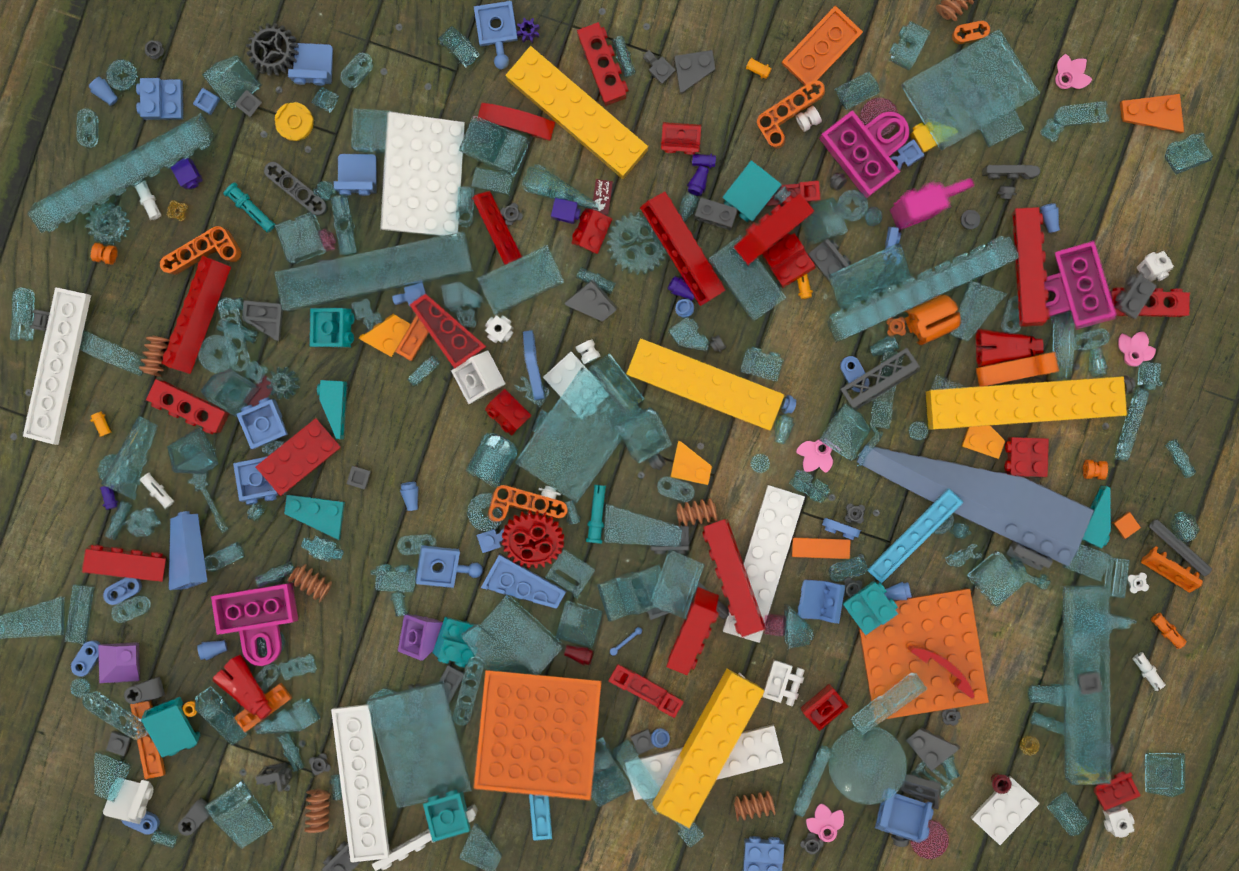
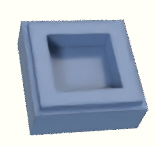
M202 88L193 104L211 115L220 98Z

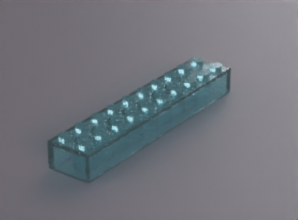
M202 113L39 200L32 205L27 214L41 233L46 230L52 232L59 227L58 224L61 222L68 223L76 218V214L80 212L82 214L87 213L94 204L98 203L101 205L109 200L108 197L115 194L118 196L125 192V188L131 184L134 187L142 183L144 177L149 175L151 178L160 173L159 170L161 168L174 166L179 158L183 157L186 159L194 154V150L207 148L211 145L210 142L214 133Z
M458 232L277 271L274 274L282 310L288 312L474 272L466 234Z
M1000 236L988 242V247L985 244L969 251L970 255L967 252L953 258V263L951 264L948 260L934 267L936 270L934 272L932 269L924 271L917 275L918 279L916 280L914 277L899 283V288L894 285L882 291V296H879L878 293L864 300V304L857 302L847 307L848 311L845 313L842 309L830 315L827 325L835 342L1020 258L1010 236L1005 239L1003 236Z
M1102 585L1063 586L1065 778L1070 784H1111L1109 589ZM1098 671L1102 692L1082 695L1079 689L1077 674Z

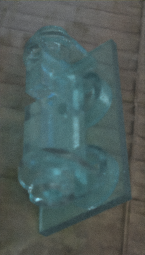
M797 469L789 483L796 490L803 491L809 495L812 500L822 503L828 497L831 489L818 479L812 484L813 476L804 470L800 471Z

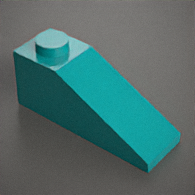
M320 380V384L317 386V395H320L319 400L336 439H344L347 382Z
M1101 485L1090 506L1094 511L1082 539L1098 548H1103L1108 543L1111 531L1110 487Z

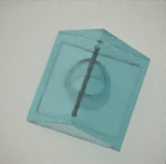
M1145 753V792L1169 797L1185 793V754Z

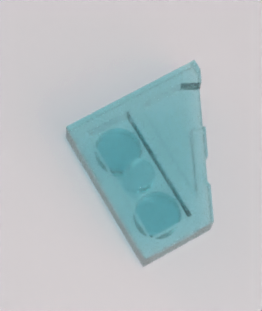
M96 752L94 755L95 795L114 802L131 765Z
M474 823L459 859L483 870L495 871L502 854L479 825Z

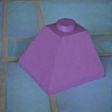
M404 614L398 652L418 660H424L433 651L443 622L432 618Z
M139 642L98 645L100 683L140 681Z

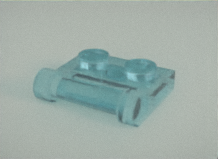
M563 549L545 578L558 583L573 593L574 597L578 598L596 569ZM559 569L580 583L578 587L556 574V570Z

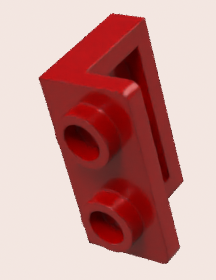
M663 122L661 150H665L666 153L684 151L685 154L689 155L699 152L701 125Z
M586 208L580 215V222L577 229L573 232L571 244L598 254L612 218L594 209Z
M506 389L502 390L485 408L488 416L495 419L501 425L502 430L511 436L532 416Z
M1123 771L1114 775L1115 779L1113 780L1103 779L1097 783L1093 791L1104 812L1141 796L1132 780L1133 775L1131 772L1126 774Z

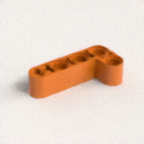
M813 80L758 116L757 125L773 148H780L785 144L786 138L779 126L824 96L825 88L821 81ZM813 86H816L817 88L821 87L819 89V94H816L815 92L810 94L813 91ZM805 91L810 94L811 100H808L807 95L804 93ZM798 96L805 98L801 106L794 104V100ZM786 107L788 109L787 115L779 116V108ZM764 118L771 119L769 127H762L761 122ZM774 134L781 135V141L777 144L771 141Z
M216 226L164 256L160 261V268L166 273L176 275L199 262L202 256L208 257L218 251L223 259L236 262L241 257V250L228 230ZM223 231L224 237L218 241L217 235ZM206 241L207 248L202 251L201 244ZM229 248H233L234 253L231 257L227 256V251ZM190 251L191 257L185 260V253Z
M1055 352L976 368L979 387L1059 371Z
M501 485L493 492L488 509V517L493 522H500L506 517L509 507L527 512L531 510L535 514L538 510L535 508L536 500H541L544 504V508L539 510V515L541 516L547 511L548 507L556 508L559 506V509L562 510L558 515H556L555 510H548V513L546 512V517L548 518L553 516V519H560L566 515L568 508L562 501ZM498 490H505L507 492L505 500H501L498 497ZM517 495L525 497L526 502L524 505L516 502ZM494 508H499L502 511L501 518L493 516L492 511Z

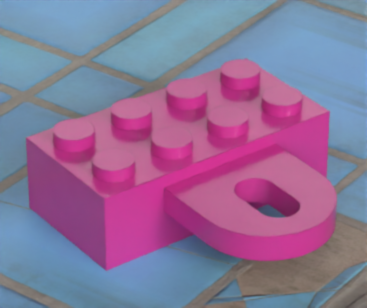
M852 110L822 133L819 139L867 199L900 172L889 156L905 144L909 136V126L905 118L895 112L882 113L865 126ZM892 123L897 124L899 127L898 133L890 139H884L881 136V131Z
M972 178L945 188L942 187L941 183L935 185L933 182L923 186L917 193L916 190L905 193L904 196L900 197L901 199L893 203L894 207L890 209L896 227L900 231L935 217L950 206L947 198L974 187Z
M1092 241L1055 252L1059 273L1048 276L1047 281L1044 282L1045 289L1048 292H1054L1056 295L1053 301L1046 303V308H1049L1050 317L1071 311L1076 330L1115 319L1116 313L1095 242Z
M293 583L211 596L217 635L239 631L243 655L251 664L264 666L278 658L282 649L279 625L298 621ZM259 637H263L266 640V657H261L258 654L257 639Z

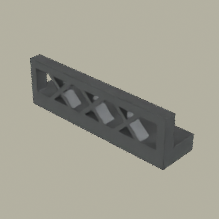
M908 348L844 386L841 388V391L848 400L852 410L856 411L918 373L920 366ZM905 354L911 361L906 367L897 365L899 358ZM886 366L894 368L893 375L889 377L881 376L882 369ZM868 377L877 378L876 385L873 387L864 386L865 380ZM852 387L861 388L859 396L851 399L847 390Z

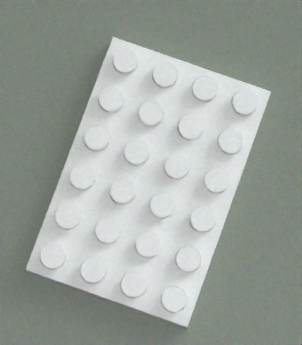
M394 112L387 113L380 230L458 237L465 122Z

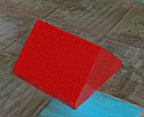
M829 683L805 703L801 710L820 731L849 706Z

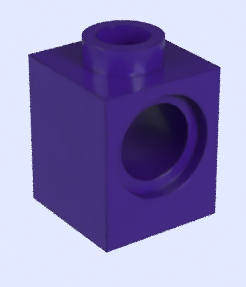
M188 157L170 165L178 183L185 189L196 188L199 182L203 181L194 162Z
M555 198L551 218L574 224L575 219L579 220L581 209L578 208V203Z

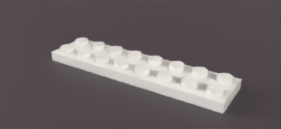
M55 287L23 437L55 445L59 444L91 295Z
M767 485L743 563L765 624L805 496ZM729 612L722 631L742 637L741 634L736 632L734 623L737 622L735 616H731ZM763 630L742 638L760 643Z
M371 704L333 708L331 711L350 861L389 858L390 851Z
M774 725L742 732L716 780L783 763ZM683 747L626 761L635 800L658 794Z

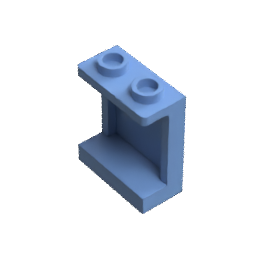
M890 788L884 790L875 829L918 843L927 839L930 830L927 827L928 822L932 819L934 812L932 803H924L896 794V790Z

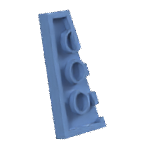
M501 554L498 555L481 588L486 590H493L497 593L515 596V598L533 601L534 603L556 609L566 593V590L520 566L516 562L514 563Z

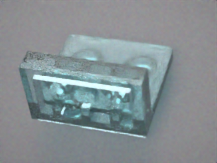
M379 564V566L371 570V575H376L375 591L414 592L415 568H410V565H399V567L391 568V564Z

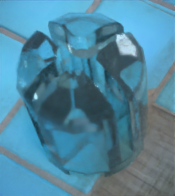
M487 433L482 437L467 465L466 471L472 476L476 475L491 486L499 487L517 455V447L513 442L497 433Z

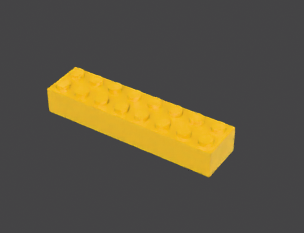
M530 46L506 74L508 82L622 179L629 174L648 151V146L533 47Z
M641 338L626 374L768 431H771L784 398L782 393Z
M726 669L652 803L656 811L690 828L763 696L764 689L737 673Z

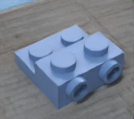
M140 78V83L136 85L137 94L140 95V103H137L136 109L140 117L145 120L183 119L182 80Z
M264 398L258 401L259 405L254 407L252 405L241 408L242 412L236 414L251 449L258 448L288 435L282 421L283 416L275 399Z
M267 457L233 463L239 501L246 502V505L257 504L258 499L265 498V501L276 500V496L279 495L255 468Z
M750 836L745 838L743 871H782L784 859L783 840L777 837L761 839L758 836Z

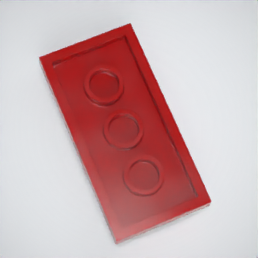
M315 418L255 466V468L281 497L341 447Z

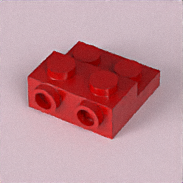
M789 233L780 239V242L772 245L762 254L763 260L782 288L816 268L795 233L791 235Z
M1008 437V441L1005 443L1008 460L1005 461L1004 466L1007 475L1048 477L1049 439Z

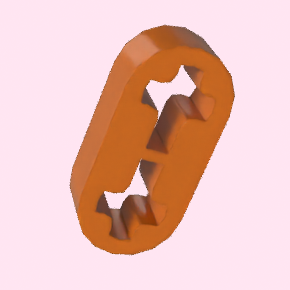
M985 21L959 25L953 31L952 39L957 44L983 40L988 36L990 26ZM979 26L985 30L982 35L980 32L973 33V31H976ZM960 30L962 31V33L969 32V34L965 35L963 39L961 36H957Z

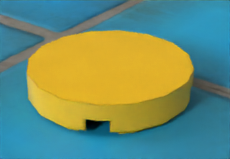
M298 102L282 105L275 115L277 131L283 138L290 141L305 139L313 129L314 119L312 113L305 105Z

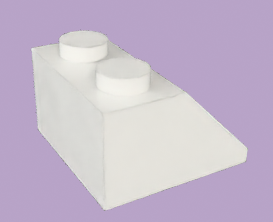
M488 350L469 358L451 370L468 404L481 399L506 384Z

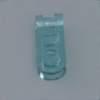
M1107 101L1062 106L1055 111L1054 121L1057 125L1063 127L1108 122L1109 115H1106ZM1095 109L1098 110V116L1094 114Z
M17 288L12 295L11 340H33L34 329L30 328V325H32L34 317V294L28 288ZM20 326H25V330L20 331Z

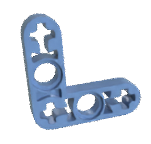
M533 330L524 331V354L534 399H544V391L537 363Z

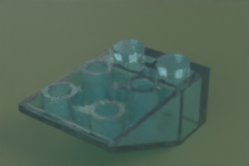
M473 115L458 151L498 171L515 177L529 141L523 135Z
M603 737L596 740L591 792L598 807H601L632 790L612 750Z
M243 780L204 806L214 822L241 849L274 828Z

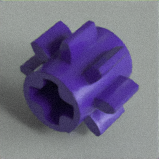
M523 18L524 22L517 24V27L521 29L517 32V36H523V42L530 40L533 43L535 36H540L536 32V30L540 29L539 24L534 25L533 18L530 21H526ZM529 27L531 33H527L526 28Z

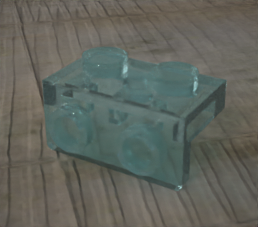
M1203 132L1197 135H1190L1182 141L1173 142L1167 147L1164 158L1176 175L1212 160L1213 155L1203 142L1205 138Z
M752 346L751 349H746L740 372L777 382L782 363L784 362V359L780 358L781 354L769 352L768 355L761 353L762 349Z

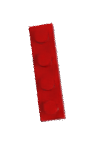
M487 191L476 194L472 199L505 267L519 263L523 258L491 192Z

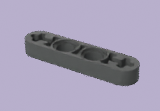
M269 162L265 166V175L316 216L326 214L328 210L327 203L276 162ZM277 167L276 171L282 175L281 178L275 174L271 175L270 169ZM287 178H292L294 181L291 188H285L284 181ZM301 190L308 191V198L306 200L299 199V192ZM313 200L317 204L322 203V210H316V207L310 202Z

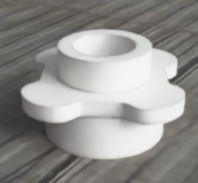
M545 486V489L539 488V491H542L541 496L555 500L557 495L561 496V493L556 492L554 487Z
M1141 572L1139 575L1128 576L1127 580L1131 593H1137V591L1141 590L1147 591L1149 589L1145 573Z

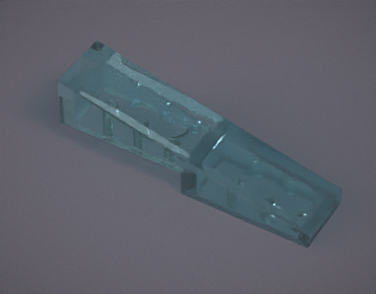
M910 673L884 695L874 699L850 718L859 733L864 735L926 691L927 687L916 673Z

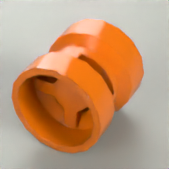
M94 243L91 249L92 261H104L105 264L109 265L115 263L117 257V248L115 246L108 245L106 247L102 243Z
M1085 460L1083 465L1084 479L1096 477L1098 480H1105L1107 478V461L1094 462L1093 460Z

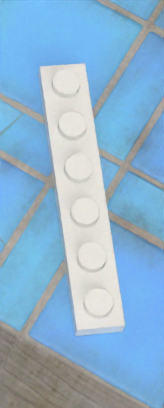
M475 804L468 807V811H466L469 823L475 819L478 812ZM428 829L390 850L389 858L374 860L372 863L374 870L377 871L380 868L385 870L392 865L393 861L397 859L401 861L408 857L409 852L413 850L417 852L426 846L425 843L432 841L430 830Z

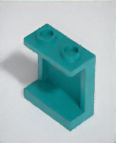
M751 160L722 198L726 200L724 202L725 205L737 208L741 212L739 216L746 222L749 220L754 222L773 195L782 187V184Z
M181 697L145 710L141 718L161 757L173 756L180 750L190 749L198 743L200 733L194 732L182 710L183 701Z

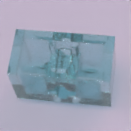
M911 21L907 26L903 25L898 34L901 37L898 44L894 42L889 51L892 54L889 61L910 70L924 46L930 31ZM907 42L911 43L909 49L905 47Z

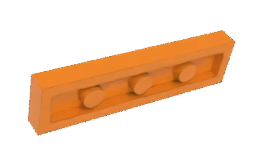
M146 700L130 704L144 778L164 776L166 772L163 757H161L141 721L144 711L153 708L152 701Z

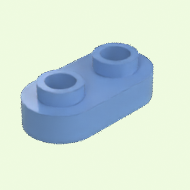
M853 356L844 358L840 363V369L848 384L865 374L859 360ZM849 362L854 364L853 369L847 367ZM868 378L865 380L864 386L869 387ZM852 387L851 389L855 392H860L861 388Z
M825 517L822 523L825 526L824 530L836 533V530L843 532V537L854 540V537L858 538L861 530Z
M124 578L105 589L103 594L104 600L110 605L123 602L141 590V581L135 578ZM131 582L135 585L134 589L130 587ZM114 591L118 593L117 598L113 596Z
M88 641L81 647L71 664V670L76 676H85L92 671L99 659L98 645L101 644L98 641ZM89 648L93 650L92 654L88 652ZM79 664L83 666L82 670L78 668Z
M146 811L140 824L121 820L124 825L144 834H152L160 825L159 818ZM145 822L150 824V828L146 827Z

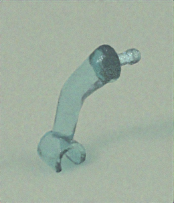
M873 424L870 425V428L875 435L861 453L853 457V460L858 457L862 459V462L857 466H863L865 463L864 458L883 436V432H878Z
M1011 557L1013 562L1012 569L1023 581L1036 584L1044 590L1048 588L1051 581L1047 580V575L1042 574L1040 578L1033 577L1026 572L1022 561H1016V559Z

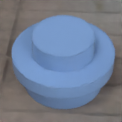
M689 299L679 300L675 308L677 315L682 318L691 316L694 312L693 302Z
M791 395L784 397L780 405L782 413L791 414L796 407V399Z
M661 728L654 730L651 735L652 744L657 748H664L668 745L670 740L669 733Z

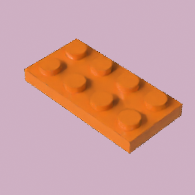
M834 6L781 64L804 85L813 80H819L860 37L863 31L839 8Z

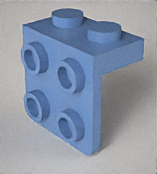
M297 43L299 47L294 48V50L298 51L299 55H294L297 61L296 63L293 62V69H288V77L295 84L299 85L306 83L320 86L332 84L333 47L326 44Z
M340 154L338 156V181H334V190L339 195L345 196L351 195V193H359L362 196L376 193L377 157L374 154Z
M804 580L798 606V617L839 623L845 585L829 581Z

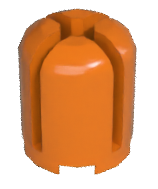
M938 295L905 311L908 313V316L905 317L907 327L910 333L914 332L919 339L917 343L919 345H924L956 330L960 326L961 316L960 312H956L958 310L956 303L947 295Z

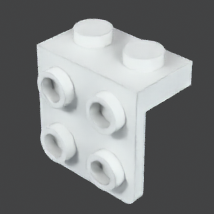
M117 778L114 781L103 814L108 817L140 824L146 814L147 803L153 795V786L150 782L144 780L138 783Z

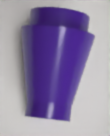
M698 167L687 184V191L690 194L702 196V193H705L708 168Z
M674 276L667 289L671 291V294L692 301L694 295L686 282L681 277Z

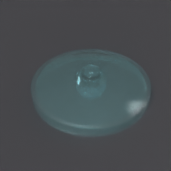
M866 725L851 728L835 741L830 751L829 772L836 788L845 797L854 802L867 805L882 803L899 791L906 777L907 762L902 746L893 735L879 727Z

